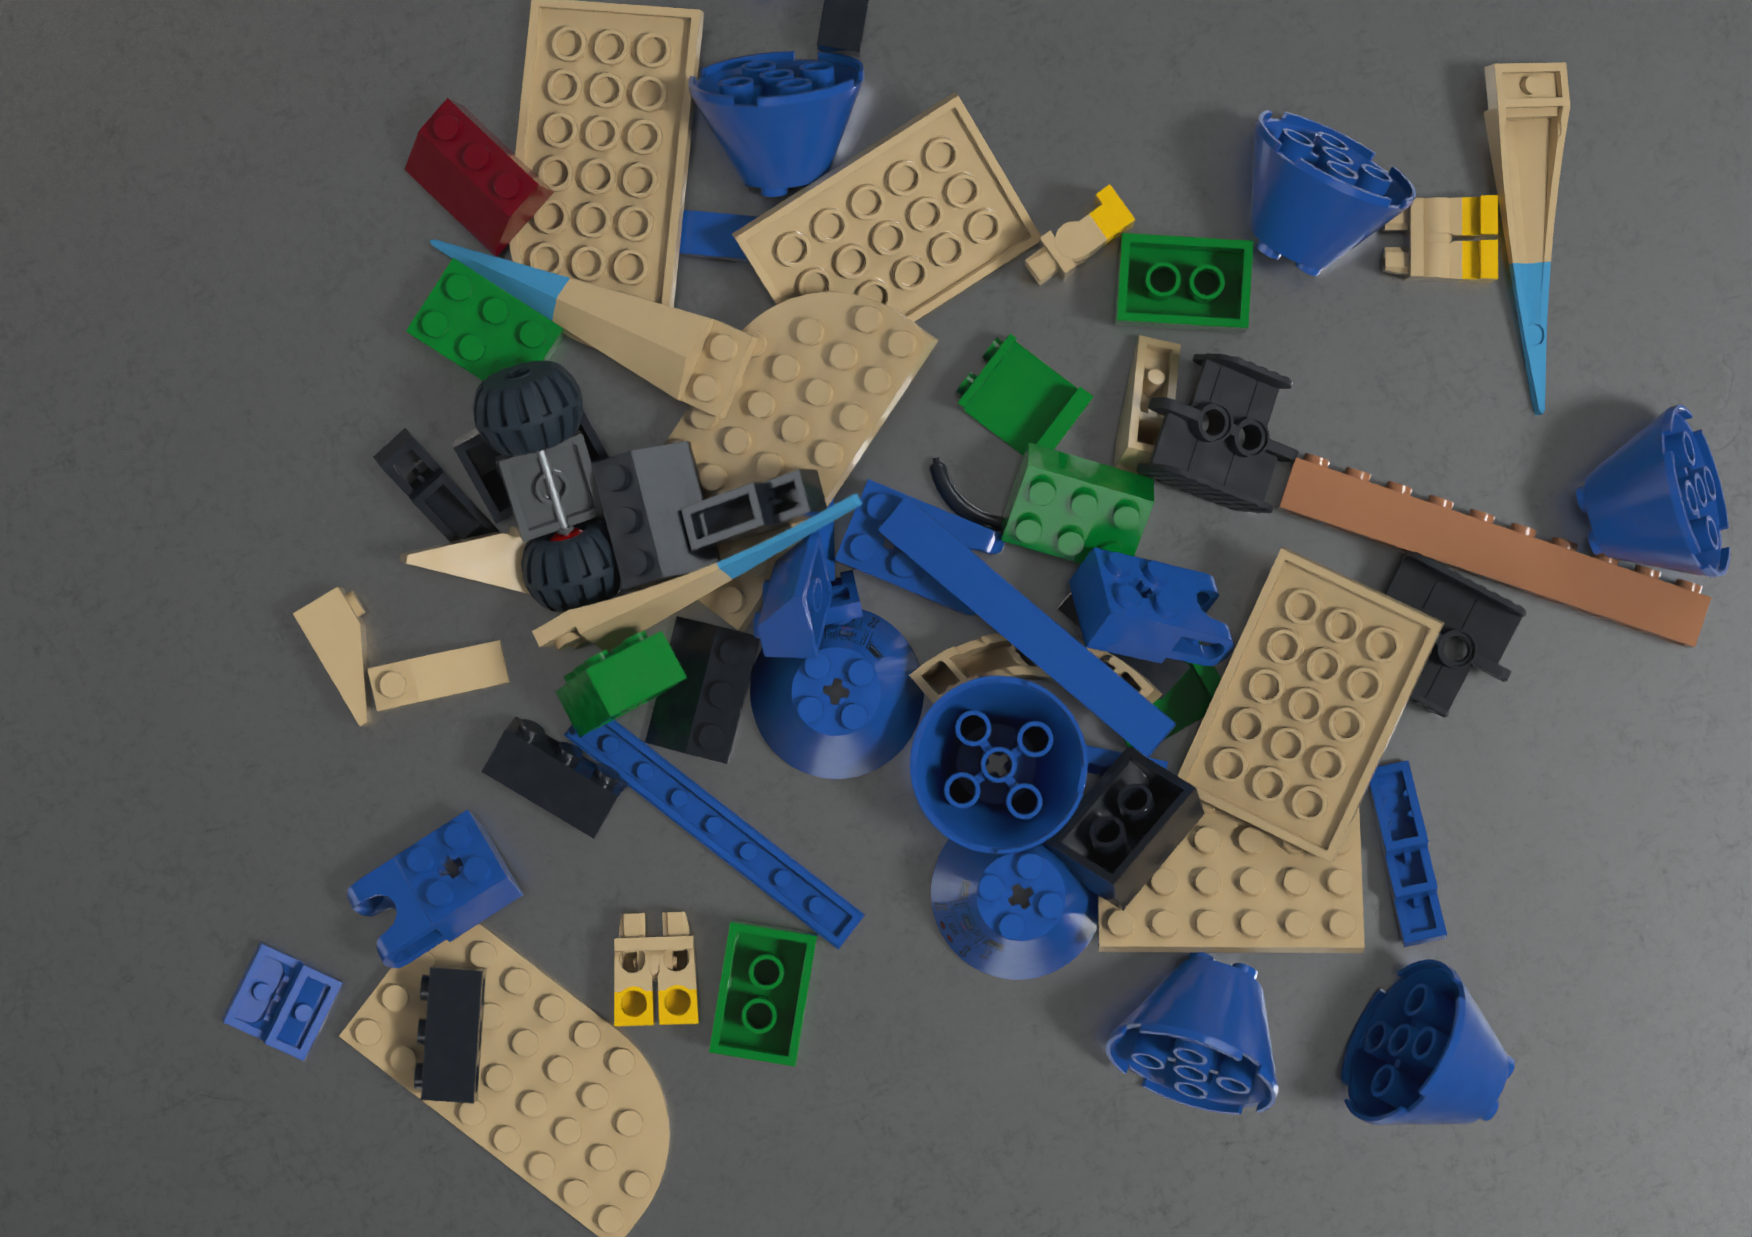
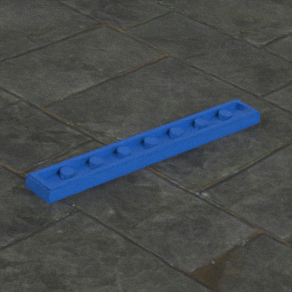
M905 496L878 529L882 535L1146 758L1151 756L1177 725L908 497Z
M613 720L580 738L573 725L565 732L564 736L598 763L616 770L620 775V779L627 782L630 788L837 949L842 946L865 916L858 908L618 721Z

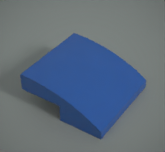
M260 941L221 1020L225 1024L263 1040L264 1044L304 1061L342 985V981Z

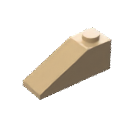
M1142 335L1138 336L1117 430L1113 467L1140 474L1136 470L1139 463L1149 464L1164 415L1148 409L1151 397L1176 399L1181 344Z
M509 526L508 534L492 532L408 551L400 555L399 562L530 594L523 581L521 567L524 548L528 541H522L516 527Z
M336 587L294 612L293 615L359 726H366L372 722L370 683L367 670L366 628L360 617L366 611L353 590L346 594L344 588Z
M500 640L367 669L377 712L510 683Z

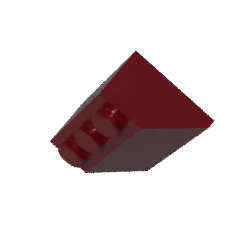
M449 98L442 103L419 129L404 168L414 180L496 257L554 193L547 184L468 109Z

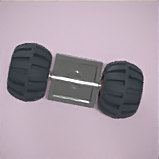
M537 360L507 367L486 378L475 392L473 415L476 429L482 439L495 452L502 454L495 458L520 538L523 542L528 541L524 548L521 562L522 578L531 596L545 609L554 612H566L607 601L623 589L607 522L604 519L596 518L604 515L584 437L578 429L583 414V400L580 387L574 377L559 363Z

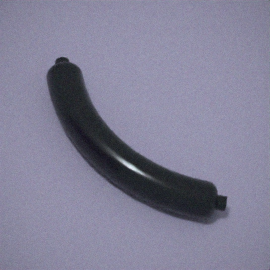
M939 457L933 458V463L929 467L936 489L945 503L958 516L1001 533L1002 516L985 512L968 502L953 484L946 463L940 461Z

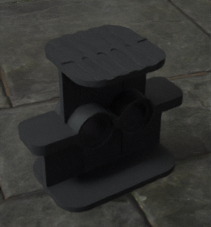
M1210 353L1194 354L1192 361L1200 365L1201 369L1190 403L1186 405L1167 397H1151L1148 409L1164 415V419L1149 464L1139 463L1136 470L1146 477L1157 479L1161 483H1167L1171 487L1179 488L1181 491L1192 493L1196 497H1202L1206 501L1214 502L1216 505L1228 507V509L1234 511L1253 512L1256 514L1272 513L1274 507L1264 502L1276 462H1294L1296 457H1298L1299 451L1270 439L1267 426L1279 389H1291L1293 382L1286 376H1281L1277 372L1269 371L1265 367L1257 366L1255 363L1245 361L1237 356ZM1205 413L1209 419L1206 431H1204L1202 426V419ZM1241 429H1243L1245 433V441L1242 446L1239 442V433Z
M1407 551L1385 595L1445 622L1409 701L1430 713L1445 718L1448 716L1449 709L1472 666L1498 680L1508 681L1512 671L1498 663L1527 611L1524 607L1514 604L1511 600L1499 596L1500 594L1494 591L1491 592L1486 587L1474 583L1473 580L1449 570L1448 567L1440 565L1418 552ZM1451 637L1462 639L1467 646L1466 656L1460 662L1450 661L1444 653V645Z

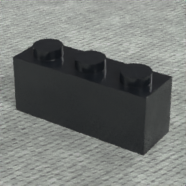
M515 717L506 727L481 771L593 839L605 825L628 785L627 782L620 779L619 773L613 768L604 764L597 765L583 757L581 750L573 744L558 742L546 735L545 730L536 722L528 719L521 720L518 717Z
M433 965L430 967L429 975H422L420 1000L427 1001L426 1019L419 1018L417 1044L424 1045L423 1063L416 1062L414 1074V1089H421V1100L473 1104L478 1100L487 968Z

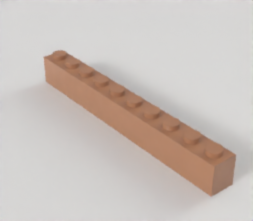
M1305 453L1303 459L1296 457L1295 461L1290 464L1276 506L1277 510L1404 553L1407 551L1418 552L1440 565L1686 648L1696 646L1712 598L1700 594L1702 586L1677 579L1674 585L1659 580L1661 572L1635 565L1634 571L1617 566L1619 560L1608 558L1604 553L1598 555L1593 553L1591 557L1576 552L1578 544L1553 537L1551 543L1537 539L1535 538L1536 530L1520 524L1511 523L1510 529L1493 524L1495 520L1493 515L1475 509H1470L1468 515L1452 510L1453 502L1437 496L1429 495L1427 501L1411 496L1413 489L1392 481H1387L1386 487L1369 482L1370 474L1354 468L1346 467L1344 473L1329 469L1330 461L1316 455Z

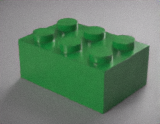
M1122 233L1119 238L1114 325L1244 333L1249 328L1254 241Z
M455 258L451 260L406 330L409 335L482 382L490 375L516 364L537 360L550 361L566 336L563 333L564 328Z
M1028 442L1002 515L1001 541L1081 564L1093 547L1135 556L1155 502L1154 479Z
M643 630L622 641V644L611 649V652H608L606 649L585 660L583 664L574 668V671L563 676L566 684L556 690L555 693L580 738L654 700L687 677L664 633L660 631L649 637L646 631Z
M733 919L730 921L709 1053L796 1067L818 933Z

